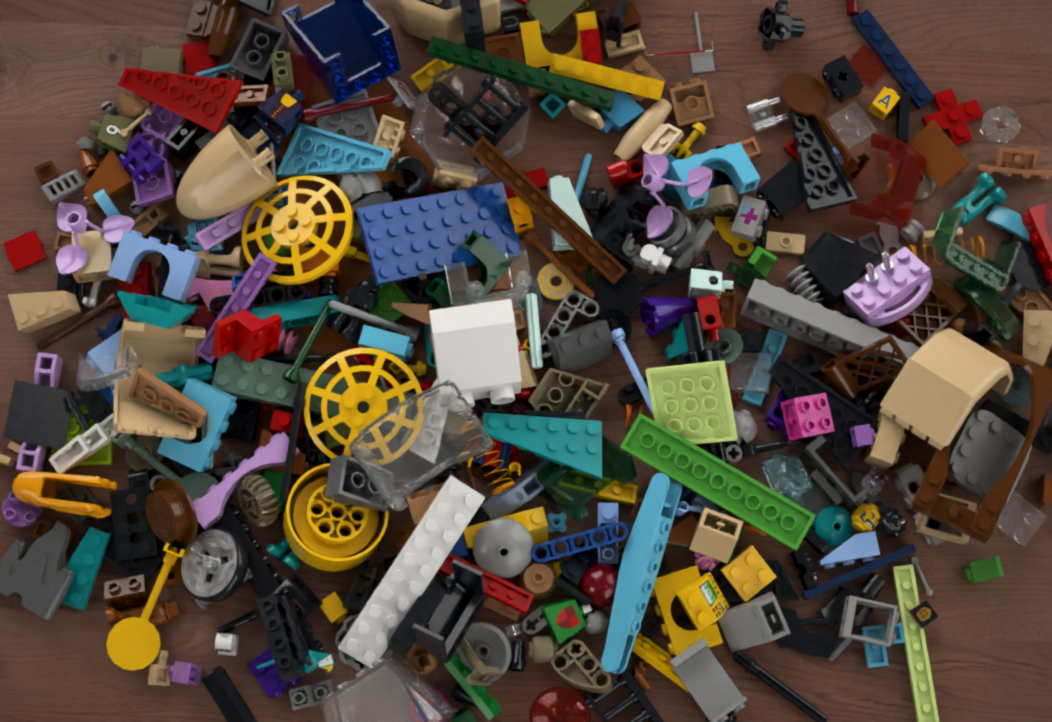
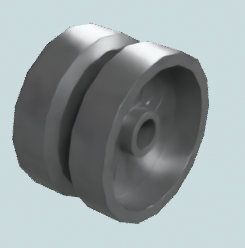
M667 206L665 208H670L673 212L670 227L662 235L655 238L647 237V239L656 247L664 248L663 253L666 255L677 256L687 251L693 244L696 237V226L676 207Z

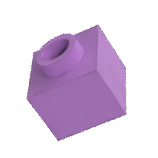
M870 424L850 428L853 448L873 444L875 433L873 428H870Z

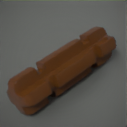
M475 466L472 473L474 477H483L484 480L491 482L503 476L500 472H494L484 477V475L493 470L487 468L484 470L480 466ZM506 474L501 479L511 478V476ZM505 479L498 482L501 483V485H503L505 483L510 482L511 479Z

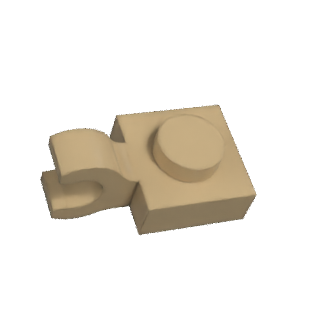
M160 650L154 660L155 664L149 665L148 685L170 686L169 672L171 666L166 665L168 651Z

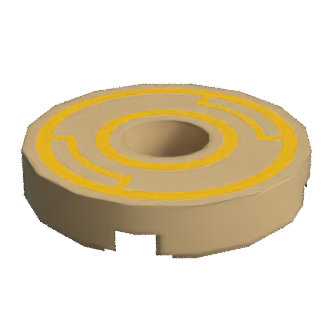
M553 263L545 265L539 271L537 288L541 295L547 299L562 301L568 292L574 290L575 285ZM558 277L562 283L559 286H553L550 282L551 279Z

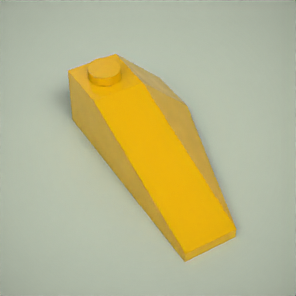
M543 506L500 517L513 519L524 525L532 537L534 547L548 541V522ZM489 521L465 528L463 535L467 548L473 549V542L477 532ZM540 547V548L538 549V551L546 550V549L543 548V547ZM503 548V549L500 550V551L508 552V550L505 549V548Z

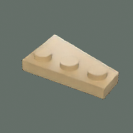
M1024 310L1023 357L1044 366L1052 346V310Z

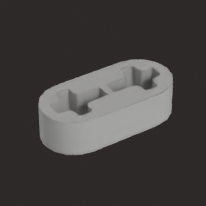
M540 607L523 620L522 629L528 635L538 633L547 625L545 618L542 620L539 618L543 614ZM536 619L539 621L535 624L536 629L534 631L526 629L528 626L527 621L533 622Z

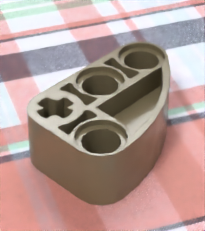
M722 185L708 189L709 196L706 204L695 209L687 210L681 197L678 199L680 211L689 219L725 215L737 212L740 207L739 194L736 188L731 185Z
M580 640L570 641L555 653L551 659V665L558 676L575 688L602 694L612 689L613 683L609 673L604 670V667ZM578 648L581 652L579 654L574 653V649ZM560 660L566 661V665L562 668L556 667ZM594 663L595 666L592 670H586V664ZM601 678L608 680L604 686H599L597 683Z

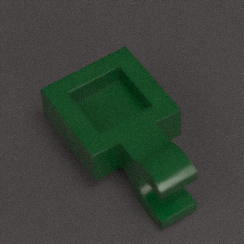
M731 261L726 268L727 271L738 276L735 280L736 282L749 289L755 278L759 279L762 272L747 264H744L741 268Z

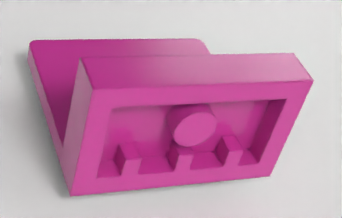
M826 393L797 397L780 402L789 441L835 431Z

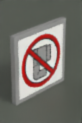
M392 77L387 78L399 94L392 101L395 107L398 106L400 108L406 104L409 109L422 113L425 111L403 81Z

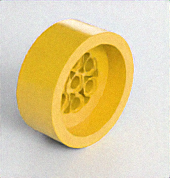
M330 463L307 471L294 484L284 511L283 529L290 548L303 562L319 570L337 572L359 566L374 553L386 530L389 511L384 512L341 504L324 498ZM318 508L322 513L315 515L311 509ZM338 511L341 513L342 517L335 518L332 515V512ZM358 514L362 520L356 521L352 518V515ZM325 526L329 529V532L322 533L319 527ZM346 529L350 535L342 536L339 531Z

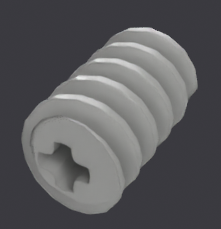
M805 264L789 272L785 281H792L789 284V288H795L793 291L794 295L800 294V296L813 303H819L824 299V297L817 298L821 293L820 291H813L817 285L809 284L813 280L812 277L806 278L809 271L802 272Z

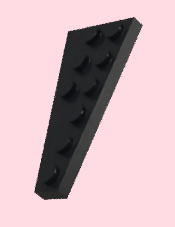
M789 110L807 214L854 203L858 198L816 118L813 115H801Z
M779 355L768 373L789 400L826 393L835 431L820 435L826 440L825 446L844 470L848 471L863 446L853 448L850 428L870 424V428L874 430L879 421Z

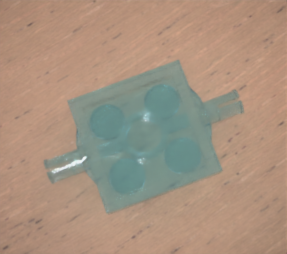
M771 450L773 459L762 461L760 465L771 489L784 497L793 498L794 503L803 506L804 502L800 494L811 491L814 486L798 453L782 456L779 450Z

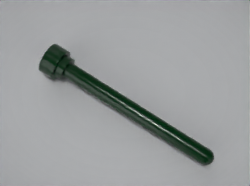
M332 299L328 300L293 366L286 369L282 375L285 381L297 384L300 378L299 370L332 310L329 306V302Z

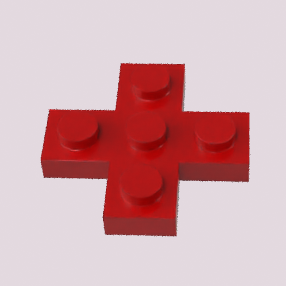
M952 88L934 93V102L938 112L923 116L924 126L926 127L934 120L943 131H947L949 138L956 146L971 142L973 138L966 123L983 117L977 100L958 104Z

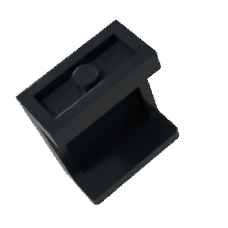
M791 160L760 186L756 193L757 199L766 201L772 216L776 219L779 218L780 221H783L790 212L805 201L800 168L794 160Z

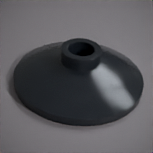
M607 308L596 316L594 321L607 320L610 332L615 330L611 327V323H616L617 329L622 328L626 335L624 342L629 339L632 332V323L625 312L617 308Z

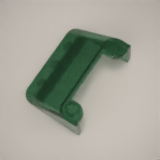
M603 436L601 480L552 461L537 474L538 481L569 516L579 524L588 516L587 508L583 505L615 479L620 484L625 485L638 476L632 455L621 450L620 446Z

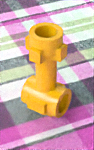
M417 361V365L406 364L413 373H417V376L422 377V375H426V363ZM394 362L389 365V371L394 376L404 372Z

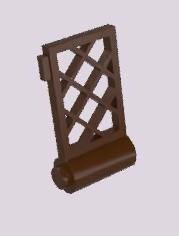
M936 275L932 279L933 283L929 294L935 300V304L927 303L925 297L918 305V307H923V315L915 314L914 309L904 316L911 318L912 326L906 325L901 320L902 318L894 321L919 347L935 333L940 332L970 303L942 275L940 277ZM927 308H935L936 316L928 315ZM940 309L946 310L951 316L949 318L941 317ZM916 319H924L925 327L916 326ZM929 320L937 321V329L929 328ZM917 331L925 332L926 340L924 342L917 336Z
M889 335L840 359L833 358L827 361L821 369L838 394L851 401L858 396L859 391L900 373L904 365L899 367L891 365L893 358L902 360L904 365L908 359L894 338ZM890 343L893 347L892 353L880 350L881 346ZM867 352L876 354L875 360L863 358L864 354ZM878 356L890 357L889 363L877 362ZM852 360L859 362L856 369L849 367L846 362ZM861 363L873 365L871 372L860 370ZM875 366L887 369L886 373L882 375L873 372ZM858 374L868 376L869 380L861 384L857 376Z

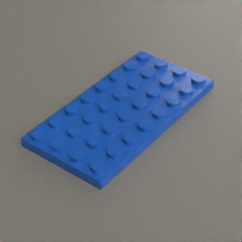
M494 183L357 208L356 213L376 286L417 278L420 273H425L427 276L478 266L477 260L461 246L473 230L484 236L508 259L523 256L517 232L515 233L506 204L507 195L503 183Z

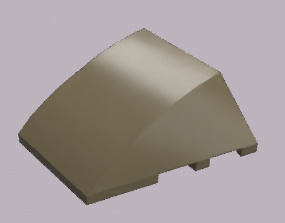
M549 368L528 402L537 411L585 412V420H587L610 384Z

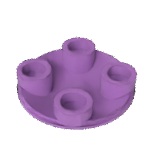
M13 491L9 493L2 505V514L5 520L17 527H26L34 524L43 513V507H36L20 501Z

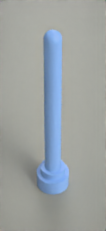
M622 328L615 329L611 332L613 343L618 345L653 414L649 390L624 342L626 335Z

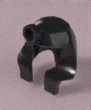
M410 156L402 157L392 163L390 172L401 169L406 186L401 187L395 180L385 182L382 190L384 192L388 191L393 196V199L421 194L430 186V172L422 161Z

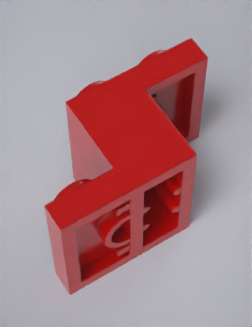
M243 309L215 322L212 355L220 358L230 352H234L250 363L278 350L282 317L274 314L261 320L247 309Z

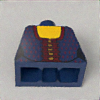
M296 89L291 95L284 90H279L257 107L259 116L287 137L304 113L300 102L305 98V95L299 89Z

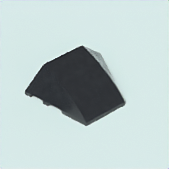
M825 231L799 260L802 265L805 264L804 270L809 271L808 278H813L811 284L817 285L815 291L821 292L818 297H824L821 301L823 307L831 310L841 300L840 298L844 295L843 291L855 283L867 271L866 264L872 263L874 265L882 256Z

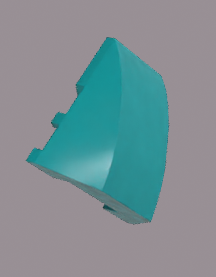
M118 291L117 293L130 319L165 329L174 328L185 323L199 308L164 297L144 296L137 293L130 294L123 291Z

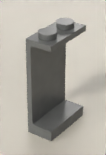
M820 435L804 449L802 455L819 472L822 471L829 480L827 482L841 492V498L849 508L853 505L858 507L868 497L866 493L870 489L866 487L857 496H854L816 454L826 442L823 436Z

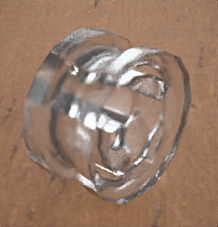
M521 623L503 628L507 632L506 637L510 638L523 634V631L520 630Z

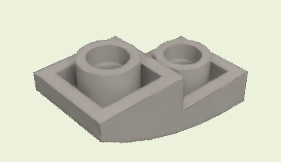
M332 680L288 690L293 710L336 700Z

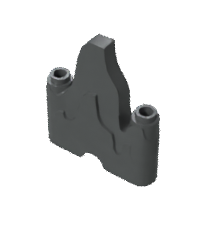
M57 521L47 534L38 538L32 544L27 553V543L16 539L0 561V593L14 598L21 596L23 607L48 621H52L74 579V571L67 567L62 569L63 558L71 536L70 527Z

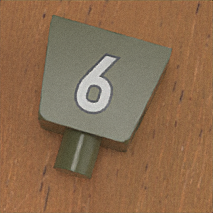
M105 114L102 123L91 120L88 131L98 134L97 145L109 151L113 150L117 155L124 154L126 156V147L129 145L135 127L128 132L127 137H122L120 131L129 127L136 119Z

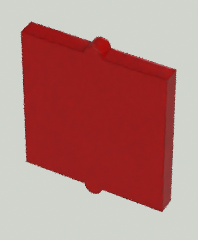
M196 40L193 43L182 44L186 74L196 75L198 72L217 67V60L208 56L210 40Z
M35 229L3 243L8 254L7 258L11 261L15 272L47 259L42 247L43 243L39 240Z

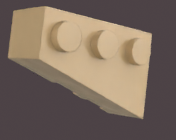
M67 291L8 294L18 331L31 334L81 313L76 294Z

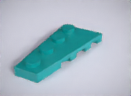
M95 527L89 528L65 566L75 573L73 574L74 579L61 603L82 611L86 610L111 533Z

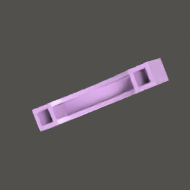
M38 352L34 370V384L58 389L63 359L56 354ZM23 442L19 450L16 469L20 472H43L47 447Z
M284 432L275 434L269 440L270 443L268 445L259 447L254 452L255 455L249 460L247 458L238 465L239 468L233 473L232 471L228 472L222 478L223 481L218 485L214 484L208 488L205 496L202 498L198 497L192 501L197 521L204 529L210 528L222 518L226 502L242 477L265 468L285 466L289 437ZM297 447L294 458H296L300 454V451Z

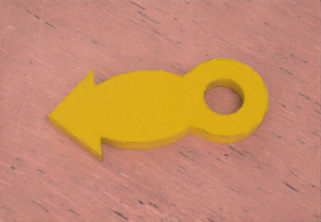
M715 216L714 233L718 230L722 240L732 245V250L738 257L749 256L753 251V243L732 235L731 228L733 223L729 221L731 217ZM740 243H745L747 245V250H739L738 245Z

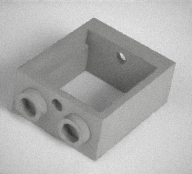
M850 595L846 596L838 637L882 647H891L896 638L894 626L898 623L900 612L897 611L898 606ZM856 604L888 611L882 640L851 633Z

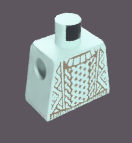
M691 268L688 297L691 300L716 295L719 300L721 292L733 293V281L722 280V272Z

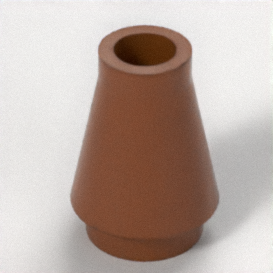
M82 149L78 153L82 174L87 178H91L99 167V163L90 153L89 149Z

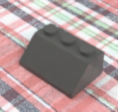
M597 320L546 340L555 368L567 373L575 372L612 357L613 338L607 320Z

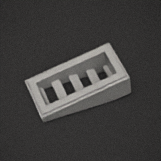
M74 169L44 184L41 188L51 203L56 205L85 187L86 183L77 169ZM75 177L78 184L75 185L71 178ZM68 181L72 187L68 188L64 182ZM61 185L64 190H63V191H60V189L58 188V186ZM55 189L57 194L53 195L52 190Z

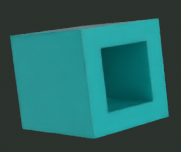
M549 94L539 104L552 118L566 106L557 95Z

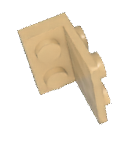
M383 114L372 145L388 149L392 152L388 162L389 165L398 156L400 151L398 146L400 141L403 140L406 130L403 129L405 122Z
M436 161L432 185H437V188L440 189L450 188L456 191L474 187L478 178L473 177L474 169Z

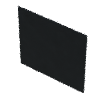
M15 380L3 438L56 449L63 448L71 410L67 406L68 402L65 396L71 393L74 396L75 392Z

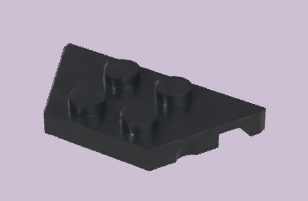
M764 560L776 575V578L749 600L772 591L777 601H798L799 597L793 590L791 582L783 572L779 561ZM728 582L723 592L725 600L727 602H744Z

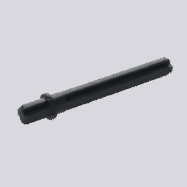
M739 650L734 654L733 660L744 667L746 673L749 672L816 722L827 721V715L755 662L756 659L751 660Z

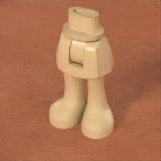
M242 246L235 247L230 255L211 254L209 251L205 253L204 251H196V257L201 259L195 275L197 277L208 280L211 275L232 278L233 275L244 274L248 271L247 264L243 263L245 254ZM213 264L229 265L233 267L213 266Z

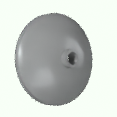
M509 518L491 520L483 525L475 536L473 554L476 563L481 569L500 578H511L520 574L528 567L532 560V549L534 548L532 537L526 527L516 520ZM503 548L508 550L504 555L500 553V550Z
M484 622L472 623L464 636L485 666L499 667L504 674L511 661V647L507 637L499 628L492 624ZM459 646L456 652L460 655L461 661L473 671L471 663ZM482 647L487 648V653L482 652ZM490 676L488 680L491 683L501 676Z

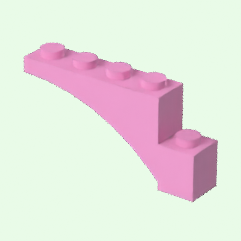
M195 277L185 303L192 305L200 300L199 297H202L208 310L213 313L209 307L210 301L218 296L233 294L232 280L217 281ZM267 280V281L265 282V284L263 285V287L266 286V285L271 286V285L269 284V280ZM223 301L216 303L215 308L217 311H222L224 308Z

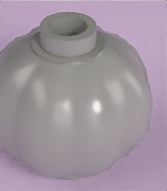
M747 410L733 411L738 439L726 442L730 445H746L757 434L756 422Z

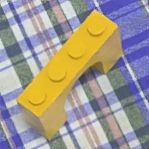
M595 11L575 14L577 42L574 48L568 53L563 54V56L582 60L579 30L598 28ZM539 20L519 23L525 65L542 69L543 66H549L550 69L553 54L543 45Z
M697 565L656 578L650 595L655 597L657 604L654 605L657 616L662 618L663 624H661L663 635L668 636L670 643L667 644L670 655H674V657L703 637L708 643V648L723 643L717 623L701 631L685 630L679 627L671 616V603L676 596L675 592L701 577Z

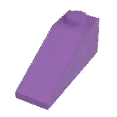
M175 661L169 672V677H172L171 682L199 686L203 666Z

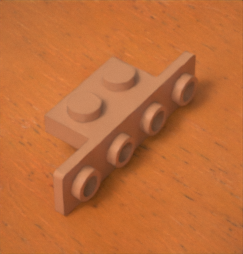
M998 147L996 166L977 164L976 167L981 173L986 172L989 175H993V172H1001L1000 175L1012 176V173L1020 174V177L1024 178L1039 175L1040 179L1050 180L1052 177V170L1036 169L1038 150Z

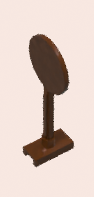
M796 73L786 77L780 87V95L783 102L790 110L798 114L813 115L843 157V161L846 164L843 171L847 179L850 175L854 179L857 178L872 156L868 151L855 156L850 153L821 111L827 103V92L824 86L816 78L808 74Z

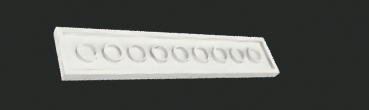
M450 475L339 644L338 649L369 668L374 669L387 649L391 636L417 598L423 594L484 501L485 496L454 476Z

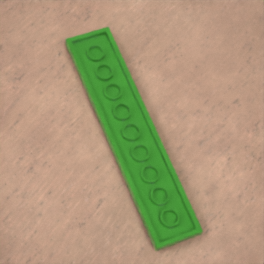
M641 413L620 446L621 450L667 475L674 481L794 551H797L816 517L810 511Z

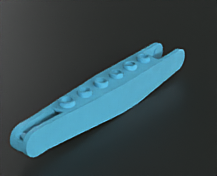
M657 473L652 477L624 549L605 649L601 659V665L604 667V670L610 673L621 674L627 667L656 581L682 493V485L673 479H669L663 473Z

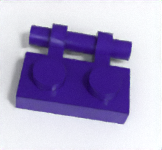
M141 135L126 147L130 152L127 157L124 154L118 157L121 166L125 170H129L132 178L135 181H139L140 184L147 182L144 176L146 171L153 175L165 163L161 156ZM136 160L140 163L137 168L134 166Z

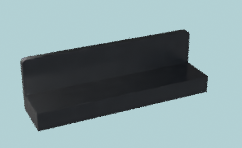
M219 665L213 669V673L202 680L227 722H257L223 666Z

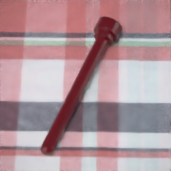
M386 94L318 110L309 107L304 108L303 112L306 124L317 120V117L391 102L395 99V96L393 94Z

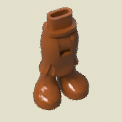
M167 600L156 602L148 621L155 627H158L168 621H172L174 617L181 616L177 600L172 602ZM146 605L131 608V610L117 611L114 607L106 608L105 611L109 625L114 626L126 618H140Z

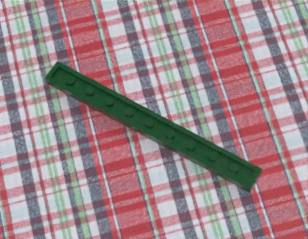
M431 36L427 56L488 75L495 73L498 78L610 112L613 108L615 92Z

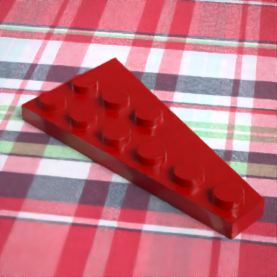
M126 67L118 85L218 134L244 82L242 80H227L225 78H210Z

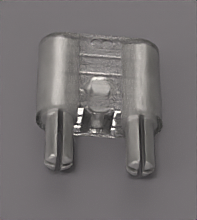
M780 97L770 100L766 98L745 106L746 114L755 133L776 127L777 123L788 120L786 113L775 117L771 106L781 103Z

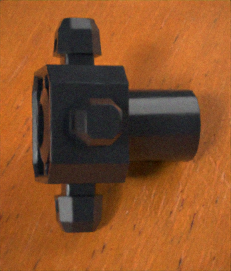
M778 0L775 8L767 7L760 14L758 33L764 38L762 47L765 51H772L776 44L775 42L784 43L790 37L799 38L805 31L804 20L792 18L786 12L788 7L787 0Z

